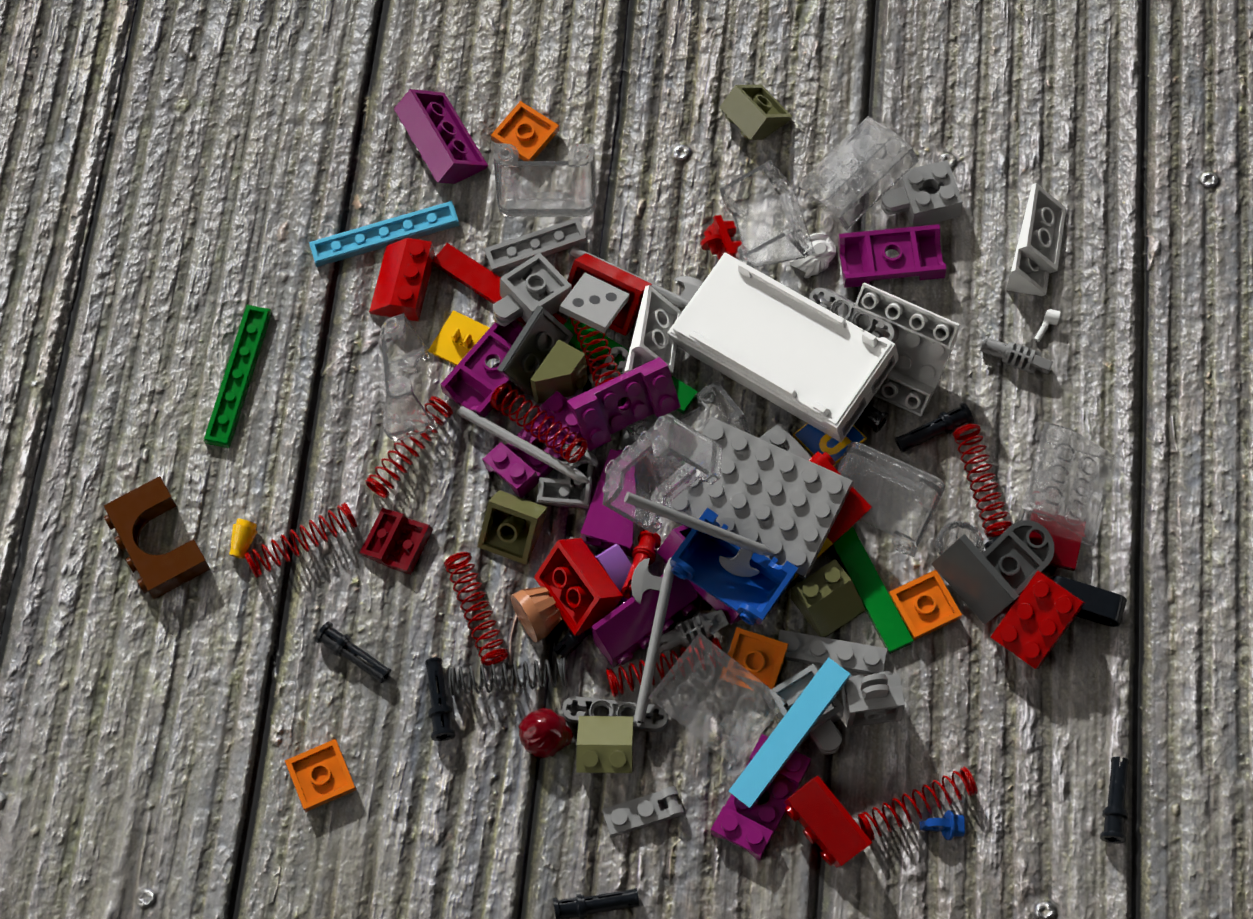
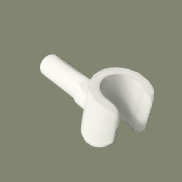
M1053 309L1046 311L1042 326L1034 338L1035 341L1040 342L1049 324L1057 326L1060 311Z

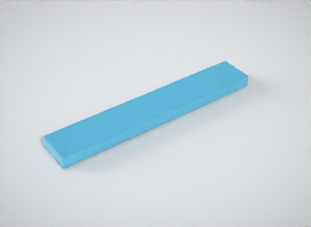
M449 201L311 241L309 244L315 265L319 267L384 248L405 238L415 239L460 225L453 202Z
M828 657L729 789V792L752 809L852 675Z

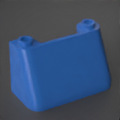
M706 508L699 519L720 527V524L716 522L718 514ZM723 524L720 528L727 530L728 526ZM691 529L670 560V565L673 567L671 569L672 573L680 579L684 580L687 578L739 613L740 618L747 624H761L792 582L798 567L789 561H786L784 565H778V559L775 557L771 560L765 555L753 553L749 565L760 572L752 577L733 575L721 566L719 557L733 558L737 555L740 547Z

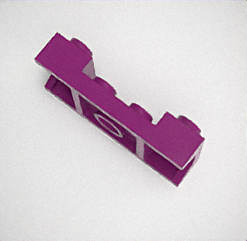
M939 224L839 234L838 248L844 288L862 286L863 283L870 284V281L915 276H919L920 281L945 278L947 268L942 258ZM893 249L899 253V256L890 258L885 252Z
M516 321L507 326H501L495 322L440 384L442 393L460 406H464L485 418L493 409L490 399L494 390L503 383H511L509 379L497 370L499 366L489 368L486 363L490 359H498L501 364L523 328ZM505 387V388H503V389L501 390V392L499 393L498 397L500 396V394H501L507 387Z
M660 357L567 400L568 406L577 420L581 435L587 440L588 451L612 441L611 434L653 414L660 418L681 408L669 367ZM621 398H628L625 405L617 407L618 401Z
M556 391L540 406V412L547 411V417L554 416V423L561 421L562 428L569 427V434L576 432L577 438H581L582 435L577 420L568 406L567 399ZM545 413L537 417L532 430L542 423ZM549 418L543 424L540 435L550 427L553 421L552 418ZM559 423L551 429L547 440L557 433L560 427ZM531 424L525 426L526 429L531 430ZM524 428L516 435L534 446L542 443L538 437H533L531 432H526ZM539 429L533 431V433L538 435ZM567 429L561 431L555 441V445L564 439ZM546 434L540 437L543 441H545ZM575 435L569 436L564 445L571 444ZM554 439L549 441L548 445L553 446ZM502 442L482 459L486 469L489 472L494 471L520 498H523L539 483V477H546L554 469L509 443L504 445ZM561 445L555 447L557 451H560ZM546 446L543 450L561 461L564 460L560 454L554 452L553 448Z
M761 735L749 757L747 765L768 739V736ZM795 751L766 789L765 793L768 795L769 801L764 805L755 804L751 809L731 794L711 828V835L716 838L726 839L747 850L754 858L761 860L786 812L785 808L787 806L783 801L799 788L811 765V758Z

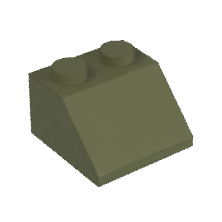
M761 84L735 85L719 107L725 113V118L735 124L741 130L742 136L748 140H764L793 117Z
M558 339L530 379L534 401L537 403L545 402L556 391L564 397L574 396L578 389H582L588 381L585 354Z
M499 490L488 501L477 547L526 565L542 531L548 507Z
M836 559L791 588V600L820 637L826 638L866 610L852 580Z
M579 716L576 773H632L634 716Z

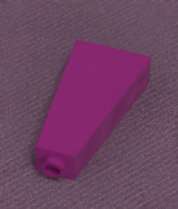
M610 449L580 534L585 544L602 549H608L614 544H618L626 556L632 557L635 506L625 503L624 498L627 492L635 494L636 458L629 451Z

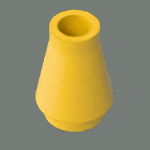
M238 518L236 524H233L230 556L244 559V553L248 551L258 533L256 523Z

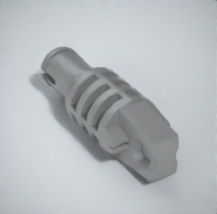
M988 336L985 337L980 352L1001 358L1004 364L1032 374L1035 373V370L1048 374L1053 363L1041 357L1042 353L1014 342L1005 344L988 338Z
M723 610L700 614L677 624L675 630L662 635L660 644L665 641L667 643L659 647V653L661 654L682 644L683 647H687L711 637L712 634L728 625Z

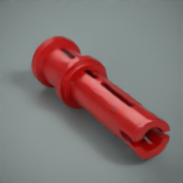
M644 530L640 532L638 546L632 551L633 562L624 586L621 589L622 595L627 599H630L632 593V576L639 562L650 558L649 566L655 561V551L661 545V537L654 531Z

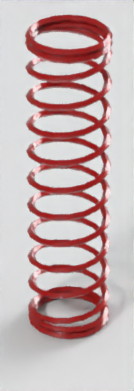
M570 317L574 331L577 334V340L580 342V348L585 354L586 364L589 366V372L592 374L595 387L616 378L611 377L600 383L598 381L601 377L611 375L614 372L620 376L621 373L616 371L618 365L613 363L614 356L610 355L611 348L607 347L608 340L604 339L605 333L593 331L587 335H581L582 330L592 327H588V325L583 328L577 327L580 321ZM599 332L603 334V337L593 340L590 343L583 342L586 337H592ZM602 340L606 342L605 346L598 347L593 351L586 350L589 345L597 344ZM605 348L609 350L608 354L601 355L596 359L589 358L592 353L600 352ZM608 356L612 358L611 362L604 363L599 367L592 366L595 361L605 359ZM611 364L615 365V369L605 372L602 375L595 374L598 369L608 367Z
M503 383L494 390L490 399V404L493 408L502 411L503 415L509 416L511 421L523 427L526 432H531L533 437H538L540 442L545 443L548 448H553L555 453L560 454L570 464L579 461L583 457L588 446L586 439L583 437L577 438L576 432L569 434V427L562 428L561 421L554 423V416L547 417V411L545 410L540 412V406H533L532 400L525 401V395L518 396V390H512V386L508 383ZM508 387V394L500 404L496 405L499 393L503 388ZM512 392H516L513 402L503 409V406L511 398ZM523 397L521 406L511 414L510 412L515 401ZM527 402H530L531 405L527 413L518 419L521 408ZM537 407L536 416L529 423L525 424L528 414ZM509 408V414H506L504 410ZM545 413L542 423L532 430L537 417ZM516 414V419H513L511 416ZM524 418L523 425H521L518 421ZM549 418H552L553 421L550 427L540 435L543 424ZM559 423L560 427L557 433L547 440L551 429ZM531 424V430L526 429L525 426ZM539 429L538 435H535L533 431ZM567 429L564 439L555 445L558 435L561 431ZM546 434L545 441H543L540 437ZM574 434L573 442L562 451L565 441ZM554 439L553 446L548 445V442ZM582 441L577 452L570 456L572 449ZM561 445L560 451H557L555 447Z
M435 396L430 397L429 403L425 404L426 411L418 412L420 419L412 420L414 427H407V435H400L401 443H394L395 451L390 450L387 452L389 459H381L383 467H375L377 475L371 474L365 480L366 485L374 493L383 498H388L390 495L389 491L381 483L371 477H376L389 488L395 489L390 482L380 476L377 471L378 468L387 471L397 481H401L398 475L386 468L383 463L384 460L393 463L403 473H407L403 466L393 461L389 453H395L405 462L413 465L409 458L397 450L396 445L404 446L411 454L420 457L414 449L403 442L402 437L410 438L417 446L426 449L425 445L409 434L408 429L416 430L423 438L432 441L429 435L416 427L415 421L422 422L433 433H438L435 427L422 419L421 413L428 414L436 423L441 426L444 425L441 419L428 411L427 405H431L447 418L452 416L453 410L443 400ZM435 402H437L438 404H440V405H441L442 407H444L447 411H445L443 408L439 407Z
M964 425L953 432V438L959 444L957 451L963 454L961 461L966 463L964 470L969 473L967 480L972 482L970 489L975 491L973 499L978 501L976 508L981 510L979 517L985 520L982 524V527L985 529L984 533L987 537H997L1010 527L1012 522L1002 521L985 527L987 521L1004 518L1008 515V512H999L988 518L982 517L984 511L1002 508L1005 503L997 502L984 509L978 507L980 502L995 500L1001 497L1002 493H992L982 499L975 497L978 492L993 490L999 484L990 483L978 490L972 488L974 483L989 481L995 478L996 474L989 473L975 480H970V474L985 472L991 469L993 465L984 464L974 468L972 471L966 469L968 464L986 461L990 456L983 454L969 461L963 460L964 455L982 452L987 447L985 445H978L966 452H962L960 450L962 445L976 444L984 438L983 436H976L981 431L979 425ZM971 429H977L972 433L960 436L962 433L966 431H969ZM976 438H980L979 440H976V441H974V442L966 443V442H968V441H970V440H973V439H976ZM984 447L978 451L970 452L974 449ZM986 457V458H984V459H982V460L974 461V460H976V459H978V458ZM986 466H990V467H988V468H986V469L978 470V469H980V468H983V467H986ZM992 476V477H990V478L980 480V479H982V478H984V477ZM996 485V486H994V487H991V488H988V489H984V488H986V487ZM994 495H998V496H996V497L986 499V498H988V497H991V496H994ZM999 529H1002V530L996 531V532H989V531H991V530H999Z
M344 502L341 506H337L341 523L334 513L328 510V517L333 530L323 516H318L323 534L316 524L309 520L314 540L306 528L300 525L299 529L305 545L295 531L290 530L296 551L282 534L280 538L286 555L273 539H271V545L276 559L268 548L262 544L261 547L267 565L255 549H252L255 563L249 552L244 553L255 577L262 576L256 556L266 570L271 572V566L265 550L278 567L281 566L275 546L285 560L290 562V556L284 540L297 557H300V553L294 536L304 550L309 552L303 530L314 546L318 548L319 544L312 525L322 539L328 543L321 519L335 538L338 535L331 515L343 532L347 533L340 510L354 529L358 527L348 505Z
M456 553L445 560L444 566L446 571L451 574L450 581L455 583L453 590L458 592L456 598L462 602L460 608L466 611L464 619L469 621L467 627L473 630L471 637L476 639L474 645L480 649L478 656L481 658V664L485 666H490L492 663L497 664L505 660L509 652L503 648L490 651L481 656V652L484 649L497 647L504 640L497 639L483 647L477 646L479 640L492 638L498 635L500 630L489 631L479 638L474 637L475 631L490 628L497 621L489 620L476 628L470 627L472 621L485 619L491 616L493 611L481 612L472 619L466 617L468 612L483 609L489 605V602L482 601L471 606L469 609L463 608L465 602L481 599L485 596L486 592L474 593L465 600L459 598L461 593L477 590L482 586V583L476 582L464 587L461 591L456 590L457 584L470 582L478 577V573H471L460 578L458 581L452 580L454 574L466 573L475 567V564H467L472 559L471 553ZM467 557L465 560L459 563L452 564L461 558ZM472 566V567L469 568V569H466V570H464V571L458 572L459 570H461V569H463V568H465V567ZM449 569H456L454 572L449 571ZM476 575V576H474V577L471 578V579L462 581L463 579H465V578H467V577ZM474 585H479V586H477V587H475V588L466 590V589H468L469 587H472V586H474ZM483 594L477 598L470 599L476 595ZM485 604L479 608H475L478 605ZM489 613V614L486 615V616L477 618V617H479V616H481V615H483V614Z
M717 637L712 639V652L707 643L702 641V656L694 644L691 646V658L687 650L682 647L680 650L681 662L675 651L671 650V666L666 656L661 653V670L657 662L656 668L662 682H666L662 656L674 680L676 675L673 654L684 677H686L683 651L690 662L693 672L697 673L693 647L705 671L707 666L704 645L710 654L714 667L717 668V661L720 666L724 665L725 658L719 639ZM642 659L639 661L640 676L634 664L629 663L630 680L621 665L619 666L620 685L613 670L610 668L609 670L606 669L613 697L619 696L618 689L621 695L624 694L621 670L632 692H634L631 666L641 685L643 676L642 664L645 666V662ZM653 677V681H652V685H653V686H655V679H654V677Z
M963 766L960 769V773L957 771L952 772V780L948 776L943 775L942 784L937 780L932 781V789L928 785L923 784L922 794L917 789H913L912 798L905 793L902 795V803L898 799L893 798L892 807L887 803L882 804V812L878 808L873 807L872 817L867 812L858 814L859 824L869 839L874 841L875 835L865 814L874 824L879 837L882 838L874 810L878 811L885 821L889 832L892 833L885 814L884 805L891 810L898 826L902 828L894 801L899 803L909 823L912 824V819L906 809L904 796L911 801L919 818L922 819L915 801V791L923 799L929 814L932 815V810L926 800L924 787L928 788L932 793L938 808L942 810V805L936 796L935 782L941 787L951 806L952 801L946 791L944 778L948 779L952 784L960 801H962V796L956 787L954 774L956 773L961 778L967 793L971 797L978 792L976 782L969 769Z

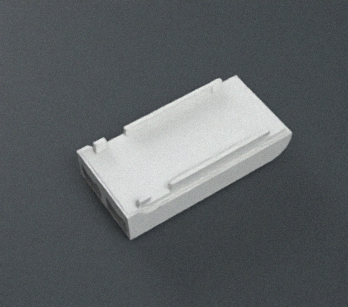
M727 253L722 255L667 332L670 338L691 356L841 443L899 360L895 343L884 337L878 338L864 331L862 328Z

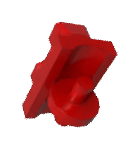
M721 215L714 216V222L707 227L704 232L705 238L700 242L702 249L710 250L712 255L716 254L718 260H720L724 253L734 258L741 257L745 251L742 241L732 242L730 238L736 234L734 221H723Z

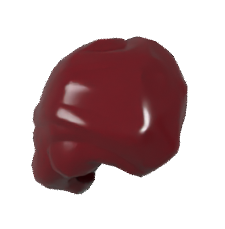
M541 708L533 711L524 717L519 725L521 744L528 753L538 758L553 757L558 751L569 746L573 739V733L566 725V719L556 714L552 709Z

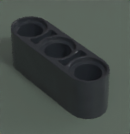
M1052 576L1050 578L1085 602L1077 617L1110 627L1120 626L1127 602L1124 596L1061 576Z

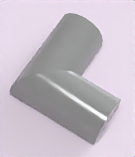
M584 463L577 468L590 480L588 484L575 481L566 476V479L539 477L537 504L589 509L594 466Z

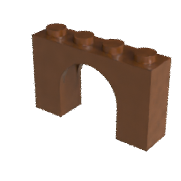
M160 476L105 504L104 508L107 515L103 516L110 530L116 529L118 536L115 537V540L121 551L127 550L130 557L126 558L130 569L133 573L138 571L141 578L137 582L144 594L149 592L153 599L210 570L194 539L162 555H151L140 550L139 536L143 527L150 520L176 507L171 494Z

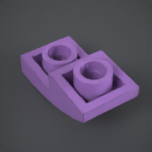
M614 544L595 557L621 592L632 564L620 546ZM623 596L620 601L623 604L628 599Z

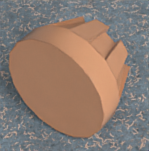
M546 587L522 589L510 597L520 623L535 643L546 638L562 620L560 610L556 608V602L553 596H549L550 594Z

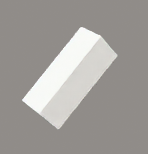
M1037 183L1032 184L1007 291L1044 296L1047 292L1049 274L1058 271L1066 207Z
M650 285L645 286L624 373L658 357L668 365L670 373H673L677 344L670 338L667 332L682 311Z

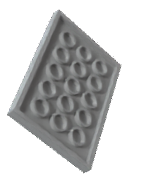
M710 417L666 507L697 519L701 517L706 508H709L718 514L716 522L720 524V527L725 524L728 526V531L766 545L775 552L774 556L766 557L771 560L773 557L777 558L778 565H784L786 561H789L798 567L796 574L807 578L854 482L736 427Z

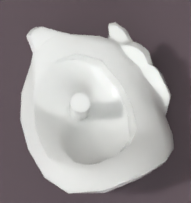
M823 233L811 234L798 243L789 264L806 272L804 278L818 275L828 268L829 262L836 255L834 242Z

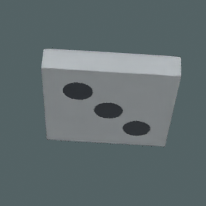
M584 273L561 303L559 312L605 333L629 300V293Z

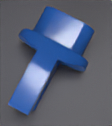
M947 810L943 818H928L926 821L919 822L920 830L942 832L946 840H952L954 836L964 837L965 835L964 815L953 814L951 810Z

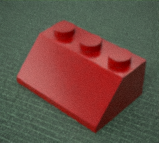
M405 238L386 246L369 311L370 314L419 322L433 267L432 260L435 258L432 241Z
M587 253L574 260L567 281L572 285L573 289L582 275L587 273L629 293V300L608 327L626 336L638 318L645 286H652V284Z
M582 538L557 540L534 576L540 587H546L549 591V596H553L556 608L560 610L561 617L575 636L580 635L611 613L623 597Z
M818 775L783 801L787 806L785 808L786 813L793 821L796 822L798 820L805 828L803 834L812 844L816 842L823 850L820 853L830 866L834 864L838 868L873 843Z

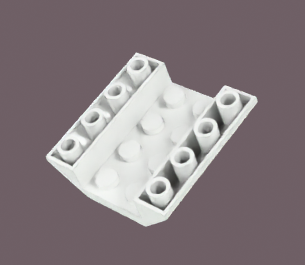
M863 283L854 307L890 322L899 329V337L895 342L899 360L874 396L921 417L938 386L956 342L960 324L867 283ZM862 315L859 319V325L862 329H866L870 324V319L867 315ZM876 327L874 330L883 333L884 338L890 337V333L887 332L888 329Z

